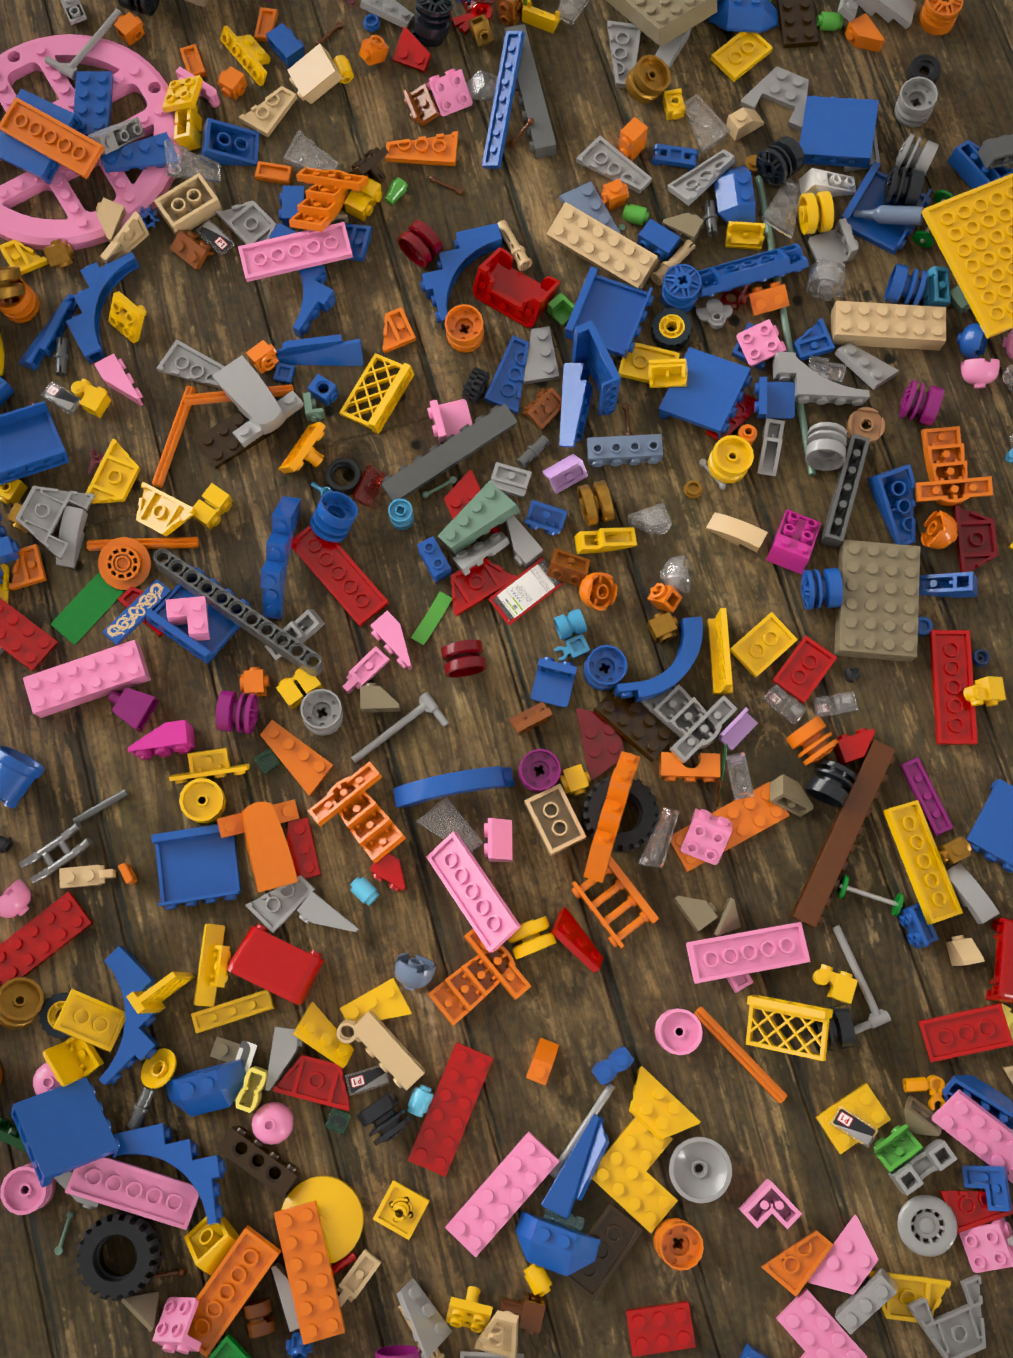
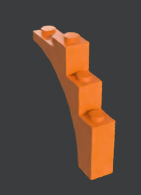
M621 751L610 780L597 830L592 841L583 876L585 878L603 883L640 756Z

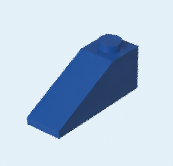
M974 572L920 575L919 595L953 598L977 597L978 578Z

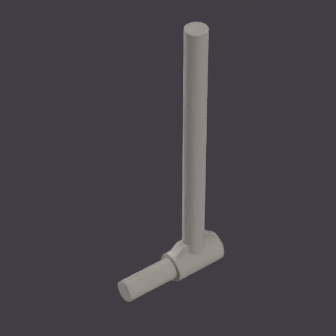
M116 9L70 63H60L49 56L45 57L44 62L75 80L77 66L116 22L117 18L122 15L121 11Z
M425 692L419 697L420 705L351 758L357 763L424 711L433 713L443 727H446L450 722L440 711L439 706L430 694Z
M840 925L833 927L832 929L856 980H858L857 983L871 1011L867 1021L854 1026L855 1035L890 1022L891 1017L889 1013L882 1009L879 1010Z
M607 1084L560 1156V1162L549 1173L553 1178H557L593 1114L598 1115L614 1091L615 1086L612 1084Z

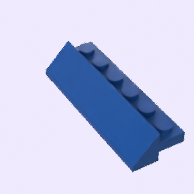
M795 243L698 270L702 282L699 297H710L716 293L728 292L737 287H746L755 282H764L773 277H782L791 272H800L809 267L808 259L803 255L802 247Z

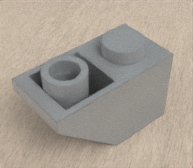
M60 0L71 25L87 19L79 0Z

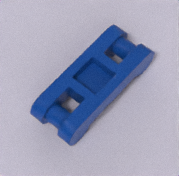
M655 144L653 147L654 155L651 159L653 165L663 164L684 167L688 170L697 167L696 159H698L699 151L696 149L664 144Z

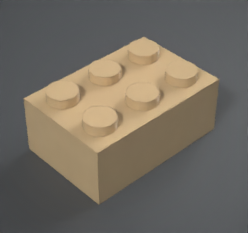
M200 173L154 200L159 213L176 236L179 230H192L215 216V211L219 209L223 211L219 199Z
M561 784L524 800V804L550 856L586 839V835Z

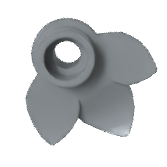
M710 298L706 303V307L696 309L698 318L701 321L708 322L713 329L722 328L726 323V319L733 312L731 305L723 306L722 302L717 298Z

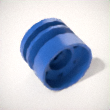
M896 263L888 281L884 302L897 304L900 297H903L902 305H908L909 301L910 305H918L926 288L928 272L922 270L918 276L919 270L915 268L911 275H908L909 266Z
M677 264L668 269L665 273L660 293L661 302L666 309L678 308L686 313L696 305L702 285L699 272L687 264Z
M336 491L326 492L320 498L317 508L310 519L311 529L323 540L329 542L343 541L358 515V507L350 497Z
M825 568L822 576L818 569H814L812 572L811 570L803 571L801 596L806 610H812L813 607L820 609L822 600L826 609L841 607L843 584L838 568Z
M602 645L595 648L583 666L585 681L595 690H611L617 686L626 674L628 666L626 657L615 646ZM602 667L603 669H607V672H600V668Z

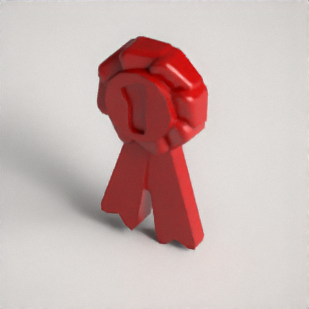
M479 2L472 7L471 13L452 18V23H454L455 28L459 26V31L466 35L470 31L468 21L482 14L485 15L488 21L491 20L492 8L488 3Z

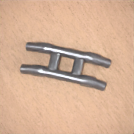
M75 822L70 828L61 833L60 836L19 862L22 869L42 858L48 865L38 874L29 878L32 885L51 876L66 863L82 854L92 844V840L88 837L72 850L67 844L66 840H69L82 828L79 822ZM59 846L65 855L55 862L49 852Z

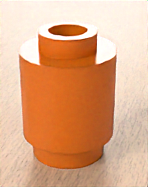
M745 424L740 427L736 436L744 438L752 446L757 436V430L754 426Z

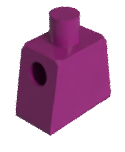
M125 688L122 694L113 690L108 697V701L115 704L112 711L140 733L159 703V700L154 696L130 688Z

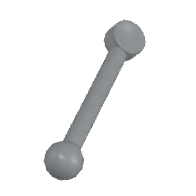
M700 459L699 465L701 467H704L711 475L706 464L707 461L705 459ZM713 477V479L718 483L719 489L724 490L726 488V484L722 483L721 481H718Z

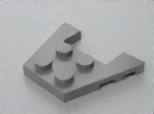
M776 66L741 99L739 106L755 110L761 97L794 111L787 126L801 132L809 79Z
M33 486L15 519L58 559L62 560L69 547V543L52 536L64 513L65 506H68L70 503L88 511L95 495L92 493L84 494L77 491L68 492L54 488Z
M975 1274L960 1281L967 1304L933 1318L927 1299L924 1297L906 1304L911 1314L943 1358H964L986 1348L985 1324L981 1313L983 1296L980 1295V1284H982L980 1275Z

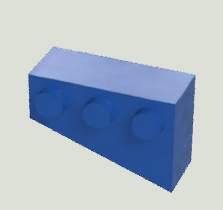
M967 140L954 149L947 162L971 189L1013 173V168L1009 170L1005 166L986 170L977 153L981 147Z

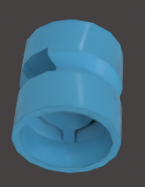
M395 499L391 502L388 513L393 527L398 530L410 528L414 523V514L410 502L405 499Z
M579 608L570 611L568 616L561 614L553 617L557 633L562 641L571 638L573 632L576 635L587 632L586 623Z

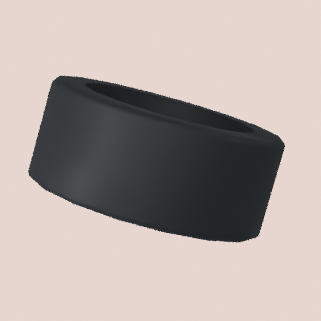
M338 458L327 467L326 480L333 491L350 495L360 487L362 474L358 464L352 459ZM348 467L353 470L355 478L351 484L339 486L334 482L333 474L339 468Z

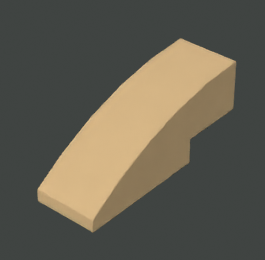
M714 512L706 527V530L737 546L741 544L756 553L768 533L752 524Z

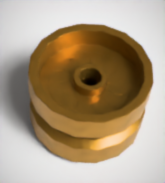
M645 55L628 72L625 79L626 88L634 100L643 104H650L670 85L671 74L667 64L655 55Z
M0 267V299L25 294L22 283L10 282L22 277L20 267Z
M605 480L594 482L593 491L588 484L578 486L579 505L588 527L597 525L599 517L603 522L614 520L612 499Z
M25 977L13 978L0 987V1024L3 1027L19 1030L30 1026L37 1019L44 1002V995L41 987L34 980Z

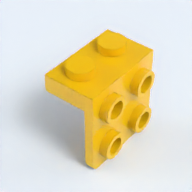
M72 1036L65 1042L43 1051L46 1063L50 1066L62 1087L89 1076L104 1064L93 1045Z

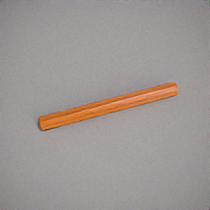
M291 384L268 387L273 397H282L294 391ZM224 391L183 395L185 406L231 402Z
M187 386L183 395L196 394V389L192 386ZM183 397L152 481L153 486L158 488L163 487L191 405L185 406Z
M198 537L135 539L143 544L146 549L199 547ZM113 539L88 540L86 547L89 551H101Z
M703 1007L696 1009L694 1015L701 1024L778 1103H782L786 1099L787 1094Z

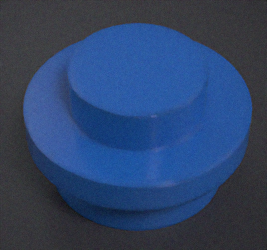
M368 14L363 21L365 30L375 32L380 28V19L375 14Z

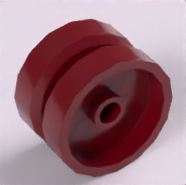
M415 220L408 227V231H404L397 238L398 245L403 253L420 268H425L432 261V257H436L443 250L442 242L437 234L420 220Z
M473 639L463 640L443 646L441 653L442 659L447 661L444 665L446 677L460 678L485 671L487 669L484 657L480 656L484 652L482 641Z

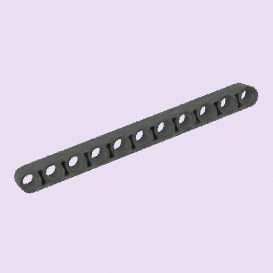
M159 549L154 553L153 558L160 572L196 597L205 596L206 603L307 674L318 676L322 673V659L316 652L168 550ZM182 569V571L175 573L176 570ZM191 580H197L194 583H190ZM206 590H212L209 593H204ZM221 600H227L225 603H219ZM241 610L239 614H234L235 611ZM250 621H257L255 624H249ZM266 631H272L271 634L264 635ZM282 641L287 642V644L283 646L279 645V643ZM296 652H302V655L295 656L294 654ZM313 662L318 663L315 667L309 666Z

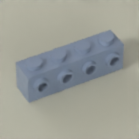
M662 434L587 438V464L593 467L609 464L611 466H620L621 464L638 465L640 463L657 464L662 461L663 457Z

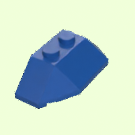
M718 0L717 12L709 17V22L726 31L762 33L772 27H777L778 10L769 0Z
M746 166L730 167L713 183L717 213L727 224L729 221L755 223L756 203L751 171Z
M242 1059L172 1076L165 1084L169 1100L192 1117L230 1107L244 1084L246 1072Z
M954 1075L943 1088L942 1092L946 1102L960 1089L1013 1130V1102L1009 1097L973 1075Z
M523 1210L521 1211L515 1231L527 1262L564 1276H569L595 1262L601 1239Z

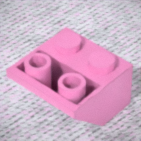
M488 818V823H484V835L488 837V843H484L485 857H488L489 862H513L512 820Z

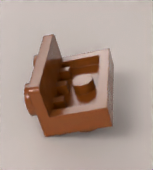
M423 84L411 93L406 89L403 91L405 95L404 102L410 108V117L415 123L418 122L423 127L439 116V112L426 84Z
M179 230L170 249L195 270H200L208 255L213 256L215 252L210 249L211 246L208 243L200 241L197 238L198 235L193 231Z

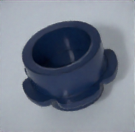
M976 649L973 651L972 663L976 667L982 668L984 665L989 664L990 655L986 650Z

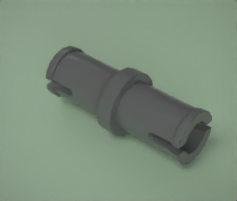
M707 200L703 203L707 236L712 237L711 231L713 230L714 237L718 235V215L715 212V202L710 200L709 207Z
M60 337L56 338V353L54 354V359L56 360L55 375L61 376L62 373V376H67V361L69 360V355L67 354L68 339L62 338L61 341Z
M544 435L540 436L516 460L517 464L525 469L534 458L537 459L540 453L550 445L549 440Z
M143 1086L137 1103L133 1105L134 1111L127 1123V1127L133 1130L140 1128L145 1114L150 1110L149 1105L156 1092L155 1089Z

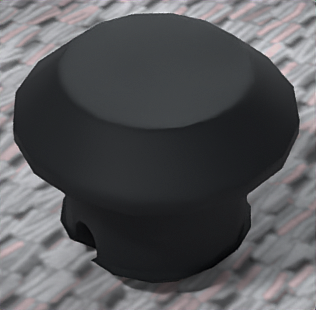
M846 667L844 671L846 681L853 683L855 679H859L861 673L857 672L860 670L857 667L852 669Z
M0 836V853L8 852L13 845L12 838L6 839Z

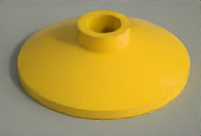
M159 1049L150 1060L146 1059L141 1070V1080L146 1087L157 1089L171 1079L177 1065L176 1056L171 1050Z

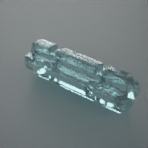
M547 1208L545 1209L544 1219L549 1221L555 1220V1223L567 1227L573 1226V1229L579 1231L583 1229L585 1222L583 1218L578 1216L575 1218L573 1217L574 1215L570 1214L569 1219H566Z

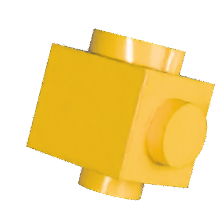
M581 764L563 770L562 775L559 777L565 794H575V796L586 793L585 789L589 788L588 783L591 782L588 772H584Z

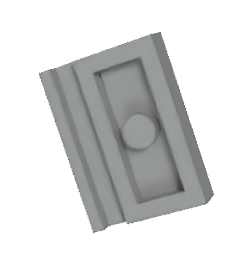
M496 462L491 482L503 493L524 499L532 472Z

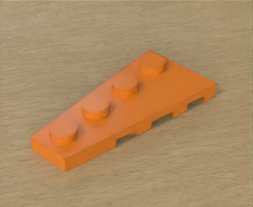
M454 131L449 135H444L443 133L436 134V137L430 138L422 136L417 140L411 141L410 139L387 142L386 149L389 153L385 155V162L456 166L458 131Z
M273 720L260 734L305 792L311 797L334 765Z

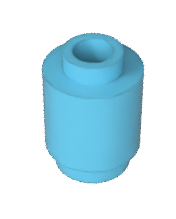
M364 876L362 878L357 877L350 884L352 887L350 891L363 904L366 903L368 906L380 895L377 892L378 889Z
M420 1084V1087L415 1086L408 1102L409 1108L407 1111L418 1117H423V1114L427 1113L434 1096L431 1093L432 1088Z

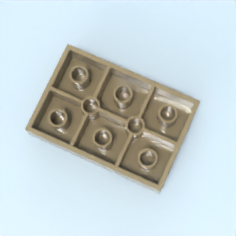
M606 0L660 47L717 12V0Z
M844 540L839 546L838 569L840 570L843 584V599L841 607L836 608L834 655L912 662L917 657L920 546Z

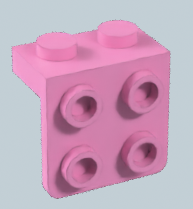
M455 68L445 72L446 75L439 77V74L429 78L430 82L426 84L429 90L432 91L439 113L443 117L473 104L461 69L455 71Z
M770 319L744 330L736 336L749 366H755L774 357L777 352L787 351L784 342L778 338L779 332L776 325H772Z
M465 399L438 405L437 400L430 401V408H427L428 415L434 421L432 430L434 437L438 436L439 443L445 442L444 440L451 434L454 436L459 434V430L465 425H472Z
M695 809L691 825L681 846V851L710 864L717 865L732 833L733 823L725 817L711 815L707 810Z
M1004 1217L994 1220L991 1224L977 1226L959 1233L973 1272L980 1273L1013 1267V1246L1009 1245L1007 1241L1012 1235V1229Z
M189 1297L168 1298L152 1340L163 1346V1351L174 1353L176 1350L182 1354H189V1351L199 1352L201 1342L187 1335L198 1306V1299Z

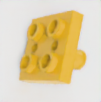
M200 75L170 82L162 105L165 113L192 107L198 112L199 107L196 105L203 84V79Z
M118 291L113 294L108 322L134 344L139 341L146 309L142 305L136 306Z
M393 1180L373 1220L409 1240L430 1200Z
M469 1286L466 1300L451 1297L445 1322L453 1327L460 1328L463 1326L470 1328L473 1332L481 1333L490 1322L493 1307L479 1304L478 1299L481 1290L477 1287Z

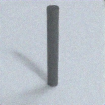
M124 788L72 818L74 823H81L129 794Z

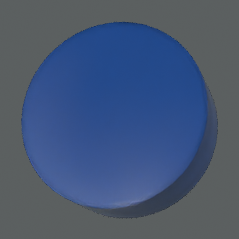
M922 616L918 617V636L923 637L930 633L933 629V624L929 618Z

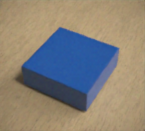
M278 362L273 377L274 382L292 385L296 367Z

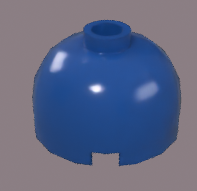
M979 323L970 324L964 329L963 333L958 334L957 344H960V352L968 359H980L979 354L984 355L988 339Z

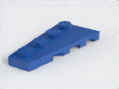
M167 132L124 145L106 155L100 156L106 173L130 171L132 168L143 170L147 169L146 167L157 166V168H164L165 165L180 166Z
M512 335L484 397V401L495 406L506 404L511 413L518 415L529 348L528 341Z

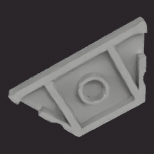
M253 200L242 205L231 206L232 209L221 211L219 209L215 211L217 216L245 244L270 239L269 236L277 226Z

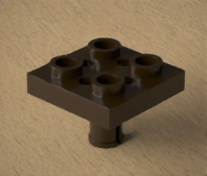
M385 146L369 150L364 154L365 158L356 161L351 166L352 170L348 174L364 175L368 171L376 182H382L386 176H384L376 164L389 153Z

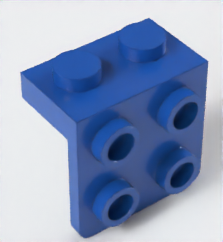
M759 377L758 382L754 384V394H757V401L754 402V413H757V419H793L795 416V384L793 382H767V377Z
M550 657L539 658L531 699L566 708L569 703L577 667L573 663L566 661L562 663L555 662V659Z
M919 903L901 909L898 918L901 925L908 932L907 939L911 946H914V948H925L929 946V943L939 940L933 925H927Z

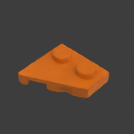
M402 307L385 314L383 333L384 354L416 341V337Z
M34 544L21 548L18 551L20 558L16 559V563L13 566L12 572L14 575L12 583H9L8 586L11 591L47 581L39 546Z

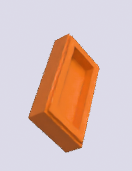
M260 7L254 35L256 41L268 43L266 34L276 26L277 9Z
M196 44L180 48L186 70L194 76L206 77L207 74Z
M258 161L254 177L255 180L290 185L293 166Z

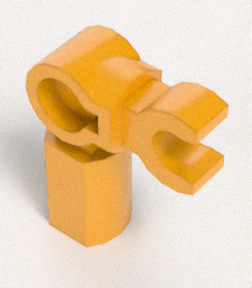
M930 1075L927 1079L925 1077L903 1078L905 1093L929 1090L931 1098L928 1101V1106L930 1109L935 1110L934 1105L937 1101L940 1102V1107L946 1103L942 1098V1091L945 1087V1082L942 1078L936 1075Z

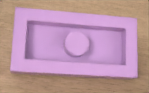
M575 454L542 471L543 475L549 479L556 494L588 476L583 461Z
M747 707L717 737L723 745L728 744L730 751L758 724L747 713L749 710Z

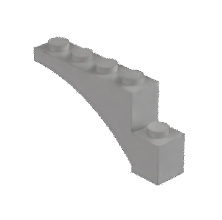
M777 352L772 359L773 380L793 382L795 384V402L800 404L815 402L819 405L834 403L835 405L852 404L853 406H861L870 397L869 390L843 386L820 376L796 357V352Z

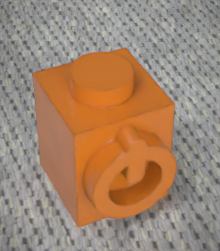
M130 12L119 16L114 24L118 36L129 46L141 39L145 34L141 19L138 16H133Z
M371 35L370 38L362 41L359 56L369 66L385 62L389 46L382 37Z
M231 66L227 71L221 72L217 83L220 86L221 93L235 101L244 93L245 88L248 86L245 74Z
M620 178L603 185L601 198L609 211L624 206L626 199L629 198L627 184L622 183Z
M264 340L246 352L252 365L261 374L273 369L276 363L279 362L275 355L277 351L272 344L268 345Z
M657 583L650 589L651 593L647 599L657 609L673 613L683 597L672 586Z
M251 667L249 670L244 671V674H241L240 689L242 693L245 692L248 696L250 693L256 694L257 697L267 696V686H270V679L263 669Z

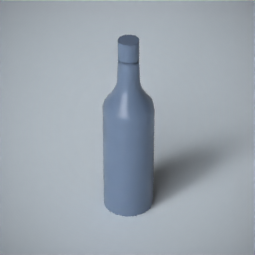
M881 205L873 210H854L853 216L871 218L879 224L921 226L924 219L921 212L924 207Z

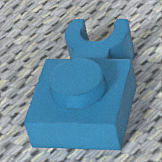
M583 634L566 640V647L558 646L554 649L555 653L561 651L564 654L558 658L559 662L565 661L569 655H571L572 659H576L590 652Z

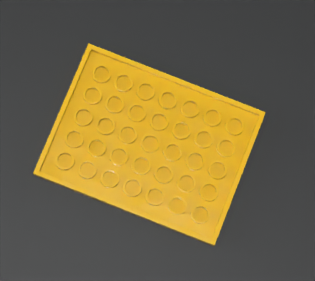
M1013 173L924 208L921 212L987 339L1013 328Z

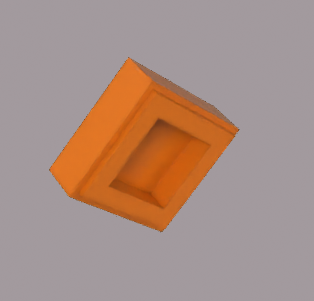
M122 863L118 866L126 884L133 885L138 882L130 864Z

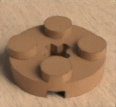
M861 407L853 412L847 421L848 437L850 438L853 433L870 438L869 444H874L885 430V420L883 417L881 418L877 410L870 407ZM867 422L870 428L864 429L861 425Z

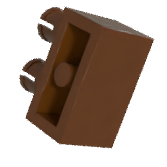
M524 1291L523 1300L520 1302L502 1297L499 1311H510L515 1315H519V1328H522L524 1333L534 1335L535 1332L540 1333L546 1307L545 1296L540 1297L539 1295Z

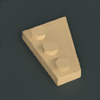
M136 211L101 254L105 264L119 259L124 254H128L149 235L141 216Z

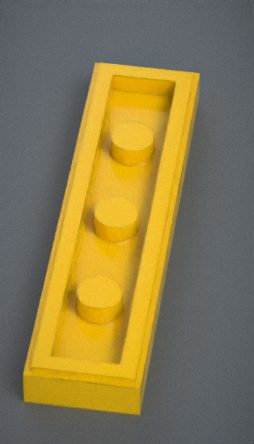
M263 990L192 1013L191 1017L197 1034L275 1009L271 992Z

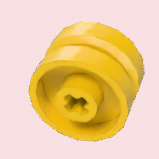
M820 191L816 196L812 192L803 193L800 196L798 209L799 224L804 235L814 234L816 230L820 233L832 230L834 204L829 191Z
M736 435L721 438L715 444L707 461L708 470L711 475L725 484L740 481L747 473L754 459L751 445L744 438Z
M199 778L190 781L184 786L180 793L179 803L181 810L189 819L198 824H210L222 817L226 810L227 800L225 793L215 782L210 779ZM203 798H205L206 802L204 804H200V801H203Z
M546 916L520 924L521 928L508 938L509 943L521 940L523 942L512 950L516 960L557 943L552 933L540 936V932L550 927Z

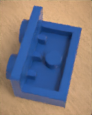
M532 500L524 523L528 524L527 527L538 530L542 528L546 530L545 533L556 536V534L562 532L568 511Z

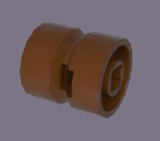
M269 1297L249 1302L243 1306L245 1319L249 1320L247 1328L250 1338L264 1336L277 1329L275 1318L270 1315L273 1308Z

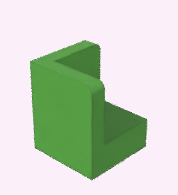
M560 293L548 303L547 312L561 326H564L569 321L575 305Z

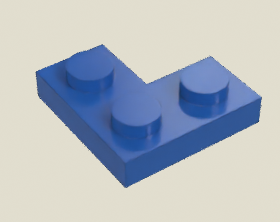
M962 1166L964 1188H985L988 1211L1010 1212L1012 1210L1006 1166Z

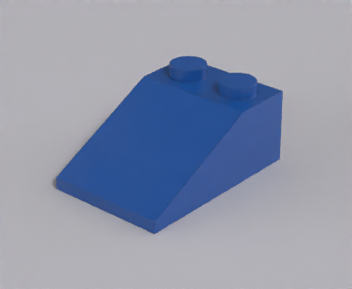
M207 118L202 128L200 160L215 165L257 166L260 132Z

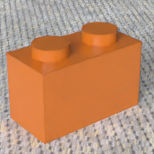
M634 117L620 131L618 150L631 161L645 149L648 127Z

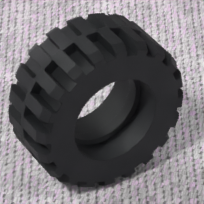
M609 777L603 779L600 783L598 782L593 787L584 803L583 824L587 829V834L592 839L596 833L601 810L607 796L611 780ZM633 779L628 798L638 807L639 819L633 829L627 832H617L612 850L615 853L630 852L641 847L653 835L659 821L657 799L650 792L651 789L648 786H644L639 779Z
M126 1211L108 1214L93 1223L91 1228L85 1231L82 1236L83 1241L79 1242L77 1247L80 1253L76 1255V1263H80V1267L76 1270L78 1275L82 1274L84 1280L81 1281L84 1287L89 1285L91 1287L89 1292L93 1295L100 1293L101 1299L106 1300L111 1297L112 1301H118L121 1298L131 1297L152 1281L153 1276L158 1272L160 1268L158 1264L163 1258V1254L160 1253V1249L163 1248V1242L158 1241V1236L160 1235L158 1229L154 1231L151 1227L154 1223L150 1219L146 1221L144 1217ZM116 1234L130 1239L137 1251L136 1266L126 1275L112 1272L106 1266L103 1259V1247L106 1240Z

